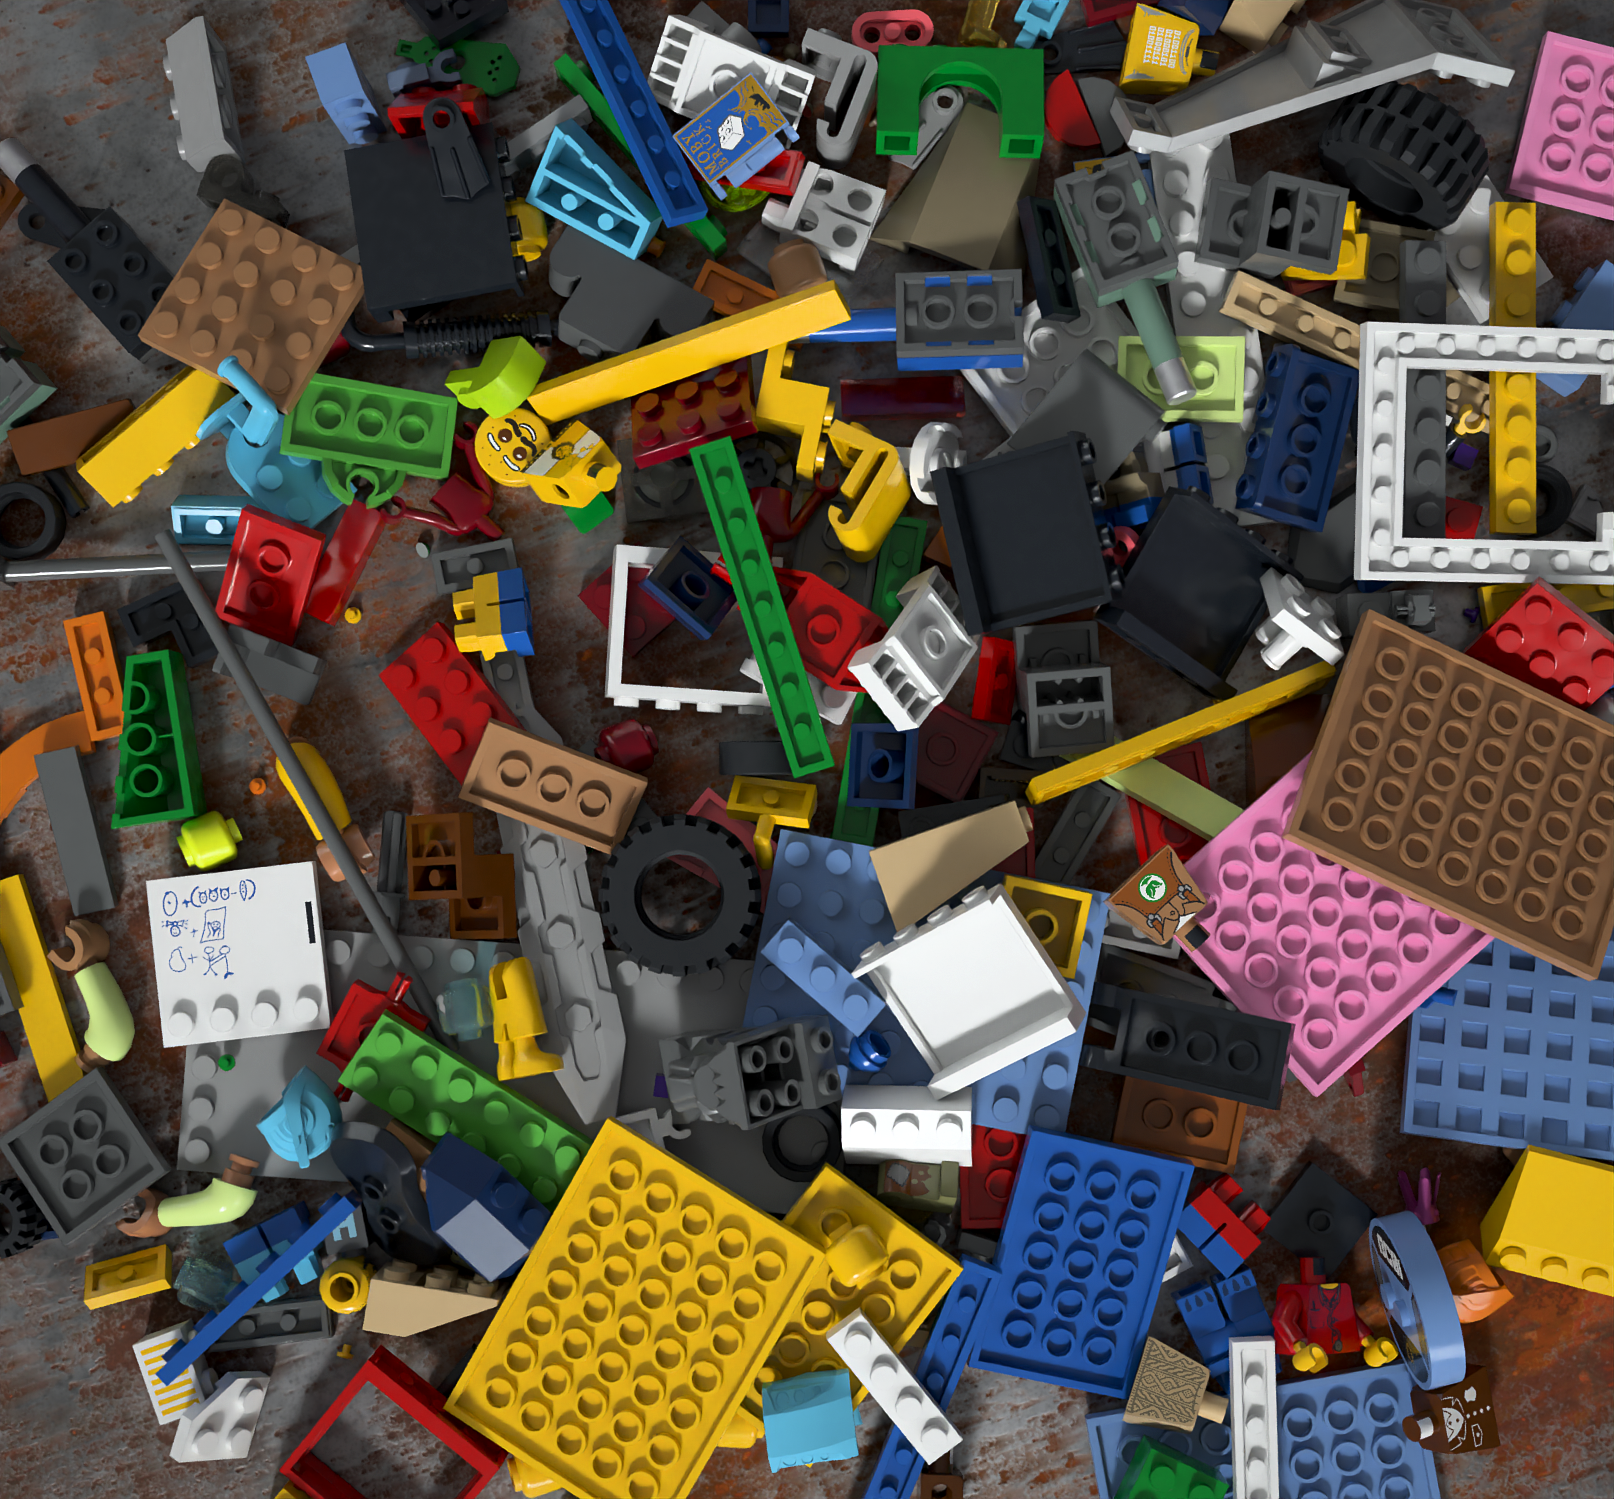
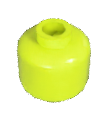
M217 811L208 812L185 822L181 827L182 835L176 837L189 868L196 865L200 871L204 872L234 860L238 855L236 843L243 840L234 819L231 818L225 821L222 814Z

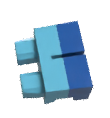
M304 1200L233 1235L223 1242L242 1281L244 1280L250 1285L260 1276V1273L255 1268L273 1251H276L281 1256L292 1245L286 1239L305 1221L311 1226L308 1220L310 1213ZM322 1242L293 1268L301 1285L321 1276L324 1272L322 1261L318 1254V1250L323 1247ZM284 1277L262 1297L266 1303L290 1290Z

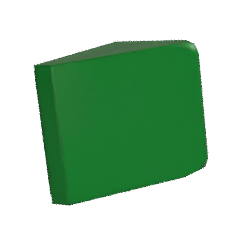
M602 491L583 508L561 505L582 534H586L614 513L613 507Z

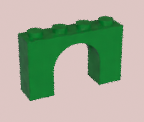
M900 43L878 46L876 154L917 155L919 108L923 101L938 89L948 86H966L983 93L996 108L999 119V158L1040 159L1044 140V49H1022L1020 47L989 48L987 46L948 47L940 44L933 46H907Z

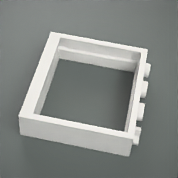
M617 544L613 550L604 698H614V706L639 707V700L656 701L655 708L665 710H680L681 703L697 704L698 712L722 713V706H737L738 714L763 715V708H771L765 686L761 683L760 693L621 684L628 567L651 569L669 548ZM699 551L712 564L717 562L727 569L724 563L717 560L721 554L720 552ZM772 557V566L783 567V557Z

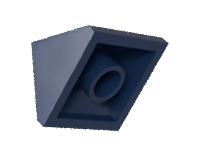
M681 535L637 584L700 640H708L737 601L733 586L715 574H711L710 570L714 564Z
M851 723L847 806L907 810L915 808L919 727L897 731L892 723Z

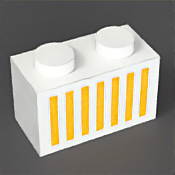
M192 1319L146 1335L132 1345L160 1426L180 1419L181 1415L193 1403L196 1402L201 1405L217 1390L215 1383L219 1380L213 1368L208 1367L204 1353L168 1386L155 1374L166 1364L162 1355L180 1339L187 1344L198 1334L193 1329Z

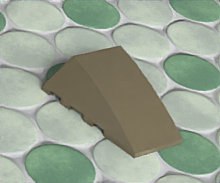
M967 102L874 231L870 240L907 255L910 247H913L972 271L1022 269L1023 294L1028 253L1024 234L1020 227L1017 202L1028 195L1035 197L1040 159L999 158L998 114Z

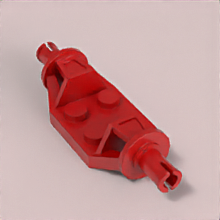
M721 553L717 560L725 564L723 554ZM715 562L710 573L715 574L732 585L728 570ZM772 566L805 670L835 690L868 693L847 667L857 650L875 644V642H880L889 629L883 619L810 571Z

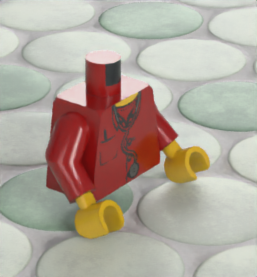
M1299 1257L1300 1282L1281 1283L1277 1288L1276 1307L1272 1316V1324L1275 1327V1354L1294 1355L1292 1361L1295 1368L1300 1371H1307L1309 1369L1312 1373H1316L1328 1365L1326 1354L1358 1352L1361 1346L1366 1348L1364 1350V1359L1370 1366L1379 1367L1383 1363H1389L1398 1356V1349L1394 1342L1386 1337H1380L1375 1341L1373 1338L1374 1332L1358 1315L1353 1305L1350 1286L1346 1282H1326L1325 1257Z

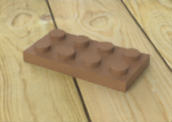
M489 718L460 788L458 798L612 855L611 851L625 837L648 784V779L629 770Z

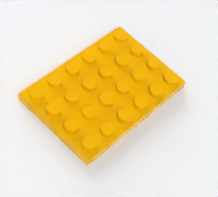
M827 1162L781 1222L825 1249L832 1244L828 1236L843 1224L850 1222L853 1228L860 1224H868L888 1251L889 1258L884 1264L887 1271L859 1290L857 1285L852 1287L844 1286L826 1259H824L736 1412L764 1434L762 1385L764 1382L787 1379L807 1372L849 1368L828 1342L825 1332L859 1307L896 1353L899 1354L964 1270L960 1261ZM849 1368L854 1412L869 1391ZM813 1463L805 1465L810 1468L813 1465Z

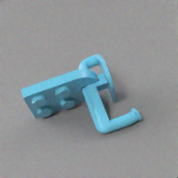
M234 355L228 356L220 363L217 373L220 377H226L237 388L239 393L212 413L201 424L196 436L203 440L221 432L228 440L225 455L229 471L252 499L265 511L313 529L343 503L327 487L322 475L321 461L279 454L284 415L277 412L274 400L238 363V358ZM250 404L253 406L251 411L247 409ZM350 482V488L355 494L358 489Z

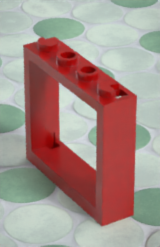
M380 1344L279 1469L283 1475L294 1483L293 1487L303 1490L313 1499H367L310 1452L367 1381L371 1382L477 1470L454 1499H475L500 1469L509 1452L444 1410L443 1407L448 1399Z

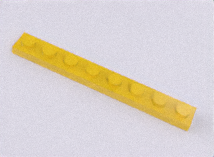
M1494 202L1489 206V326L1536 328V203ZM1489 371V534L1532 535L1536 533V373Z

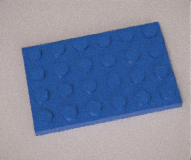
M1029 1125L992 1265L1002 1269L1003 1275L966 1361L968 1367L1129 1400L1195 1168L1193 1162L1189 1159Z

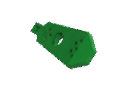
M425 36L418 43L399 39L395 55L414 59L419 64L426 63L427 67L433 66V63L430 64V61H434V58L442 51L437 48L429 37ZM459 40L442 50L453 48L456 57L461 56L465 59V64L460 69L452 68L451 64L447 65L444 69L446 74L459 72L463 84H472L477 86V88H483L485 94L492 97L500 96L515 89L517 86L520 66L506 44Z

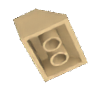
M1234 0L1219 30L1257 54L1263 51L1267 44L1270 46L1278 44L1289 27L1283 23L1290 10L1298 14L1307 0Z

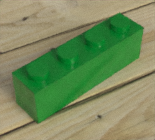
M167 649L127 656L122 711L124 712L122 734H119L118 750H121L119 774L115 779L114 793H117L115 814H112L111 829L165 823L202 816L207 813L183 655L182 653Z

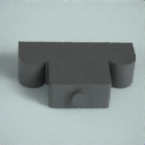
M567 225L552 248L549 258V284L557 294L570 297L559 314L558 338L576 348L589 361L602 362L647 346L654 337L658 342L704 326L711 321L714 300L638 259L633 260L570 225Z

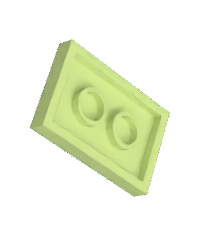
M1119 336L1117 373L1166 411L1162 420L1165 422L1242 423L1244 409L1245 336H1175L1197 389V393L1193 398L1178 405L1167 404L1140 336Z

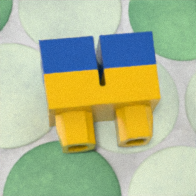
M522 567L474 576L473 589L452 593L454 612L457 619L475 617V622L454 626L455 641L460 652L481 650L485 661L493 659L496 652L516 650L518 657L535 655L531 596Z

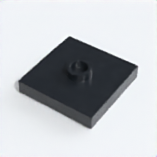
M1308 1161L1267 1214L1271 1219L1263 1230L1297 1257H1325L1326 1280H1328L1370 1226L1371 1220L1376 1218L1378 1214L1314 1163Z

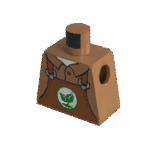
M1168 844L1159 848L1103 901L1107 907L1158 945H1164L1176 935L1193 952L1211 935L1194 917L1208 902L1174 850Z

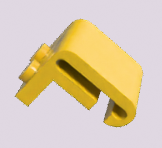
M835 419L828 431V436L842 467L850 470L840 489L852 513V517L847 522L842 510L832 505L829 507L828 517L846 555L856 562H867L876 556L911 496V486L899 454L893 445L872 436L871 431L859 423L851 422L848 425Z

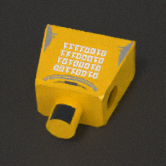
M1137 3L1131 17L1118 87L1122 89L1124 94L1174 95L1187 88L1191 74L1207 77L1213 76L1217 68L1219 52L1196 48L1200 30L1196 23L1145 4Z

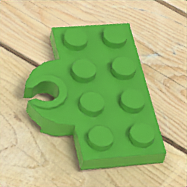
M315 373L291 414L287 415L284 413L279 454L321 461L323 479L330 492L342 503L351 506L354 498V493L350 488V481L355 477L367 478L372 483L373 492L366 500V508H375L389 502L392 496H395L401 489L406 475L447 481L458 399Z

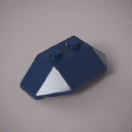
M446 1132L421 1166L423 1180H426V1201L431 1230L486 1281L492 1282L520 1273L553 1214L501 1164L453 1134Z

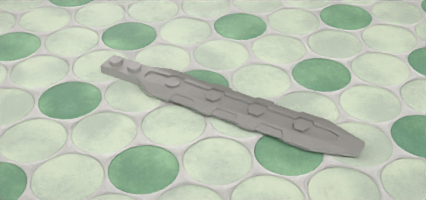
M480 650L484 676L527 732L564 746L562 737L535 709L524 656L518 657L516 650L496 652L493 659L485 661ZM496 812L503 847L500 849L501 854L514 853L515 900L520 928L517 931L522 955L531 961L544 1020L548 1033L539 1035L542 1050L546 1053L558 1054L563 1058L565 1069L553 1071L584 1124L606 1120L610 1116L616 1118L626 1047V1034L617 994L613 993L603 948V942L605 941L600 913L595 911L585 861L588 860L586 847L578 842Z

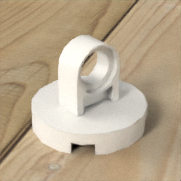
M930 422L921 428L912 448L895 447L906 475H910L913 491L923 504L937 505L930 471L943 467L956 468L967 464L966 450H959L957 440L958 437L963 438V436L954 424Z

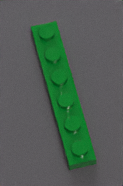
M565 53L553 63L557 77L574 97L579 94L589 107L592 118L641 174L604 94H601L592 84L595 81V77L581 60L574 63ZM711 215L709 218L705 216L704 219L684 223L715 261L728 251L727 242L724 238L728 235V232L714 215Z

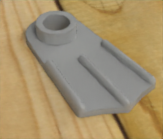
M948 86L931 93L919 108L917 155H888L889 160L901 163L913 170L920 165L963 109L962 95L955 87ZM946 96L952 100L953 104L949 108H941L937 100L940 97Z

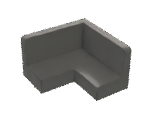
M230 624L227 632L257 686L303 705H309L328 661L248 629ZM218 653L212 671L233 677L220 653Z

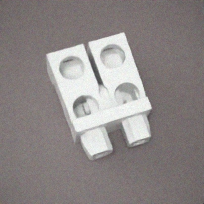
M808 161L806 168H802L795 195L790 205L770 198L762 214V224L780 232V243L794 239H803L805 243L815 245L821 257L839 264L840 270L855 275L868 244V239H870L883 208L886 190L832 170L821 169L820 165Z

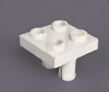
M1271 567L1260 578L1270 616L1254 630L1256 637L1266 646L1260 651L1261 657L1271 668L1279 670L1302 647H1308L1333 666L1345 655L1339 638L1342 634L1332 617L1335 614L1334 610L1321 597L1317 596L1313 599L1305 593L1303 586L1295 577L1290 574L1283 576Z

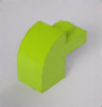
M522 336L491 340L479 367L450 371L445 385L457 396L458 401L462 405L470 409L482 408L495 419L510 413L527 399L535 388L546 361Z

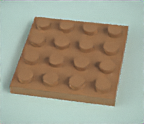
M224 198L138 336L142 342L235 389L237 388L226 377L218 375L217 369L225 358L231 355L236 356L239 360L238 363L274 400L277 410L290 415L365 292L361 266Z

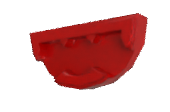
M1067 69L1053 80L1046 92L1044 101L1045 125L1058 142L1062 141L1068 146L1078 147L1079 150L1083 151L1098 148L1101 145V141L1070 71Z

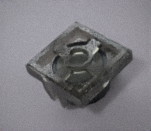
M632 438L616 440L619 463L622 466L621 480L628 524L648 521L652 523H665L667 520L680 521L688 518V516L709 513L691 454L639 469L633 459Z

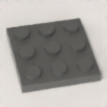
M97 1067L0 1138V1149L64 1246L75 1242L172 1170L103 1067Z

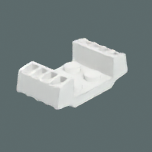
M668 15L647 81L657 103L670 108L676 113L694 119L749 73H752L796 131L816 76L814 69L791 59L782 62L708 31L709 25L683 15ZM782 129L775 136L785 149H789L792 141Z
M937 565L912 577L896 595V598L904 607L903 611L880 642L857 650L847 667L859 680L861 686L871 695L872 700L882 709L884 715L893 723L897 731L918 728L933 708L945 699L978 649L976 643L980 635L968 636L959 596L950 586V582H947L940 573Z

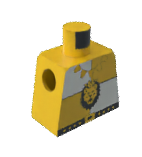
M573 418L520 473L541 501L583 508L601 491H610L616 485L617 475L621 472L622 466L600 436L579 420Z

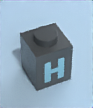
M327 1198V1199L324 1200L321 1204H319V1205H318V1209H319L329 1198ZM364 1203L324 1239L327 1255L341 1253V1258L361 1256L367 1253L366 1247L375 1242L368 1228V1217Z

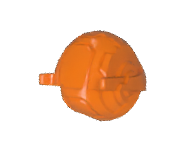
M1469 1239L1448 1244L1436 1251L1446 1274L1460 1323H1471L1481 1320L1497 1311L1514 1297L1509 1287L1492 1266L1485 1263L1483 1256Z

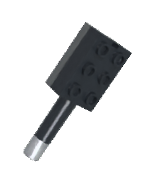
M7 138L1 141L0 168L67 243L47 262L127 352L142 363H146L159 350L142 342L138 334L175 275L126 220L110 206L91 222L16 138Z

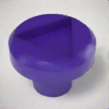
M1475 607L1474 610L1466 608L1464 616L1471 618L1470 622L1475 623L1480 608Z

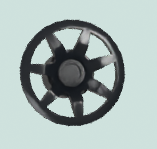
M758 431L757 433L732 440L733 444L736 445L744 440L759 439L756 448L745 450L743 453L734 446L749 493L754 487H775L790 491L793 498L795 497L800 482L796 478L798 460L793 450L784 440L765 431ZM765 440L779 446L786 455L774 459L765 450ZM789 461L793 471L791 486L776 477V470Z

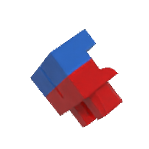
M1222 1173L1208 1185L1201 1180L1195 1187L1194 1192L1185 1199L1178 1228L1228 1278L1260 1245L1261 1241L1256 1236L1264 1229L1271 1218L1253 1200L1235 1215L1228 1205L1243 1189L1229 1174Z

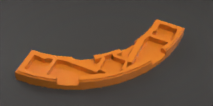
M84 711L65 715L41 725L25 734L0 754V825L4 818L7 819L16 803L25 794L26 788L39 777L34 755L79 745L81 756L96 753L95 741H91Z

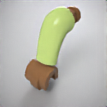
M76 919L70 920V925L65 926L66 936L74 943L75 952L68 946L52 949L47 957L62 970H78L74 977L86 1002L90 1020L89 1028L84 1034L86 1041L84 1050L78 1052L75 1056V1061L82 1070L89 1073L97 1067L105 1069V1065H108L111 1061L122 1060L131 1048L135 1028L128 1003L105 962H102L106 959L110 949V940L107 932L97 923Z

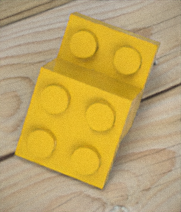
M788 342L768 349L756 408L758 431L802 440L796 466V478L803 482L813 483L815 473L820 472V474H823L828 443L821 441L823 433H828L833 424L836 402L829 400L830 388L792 380L795 351L789 350Z

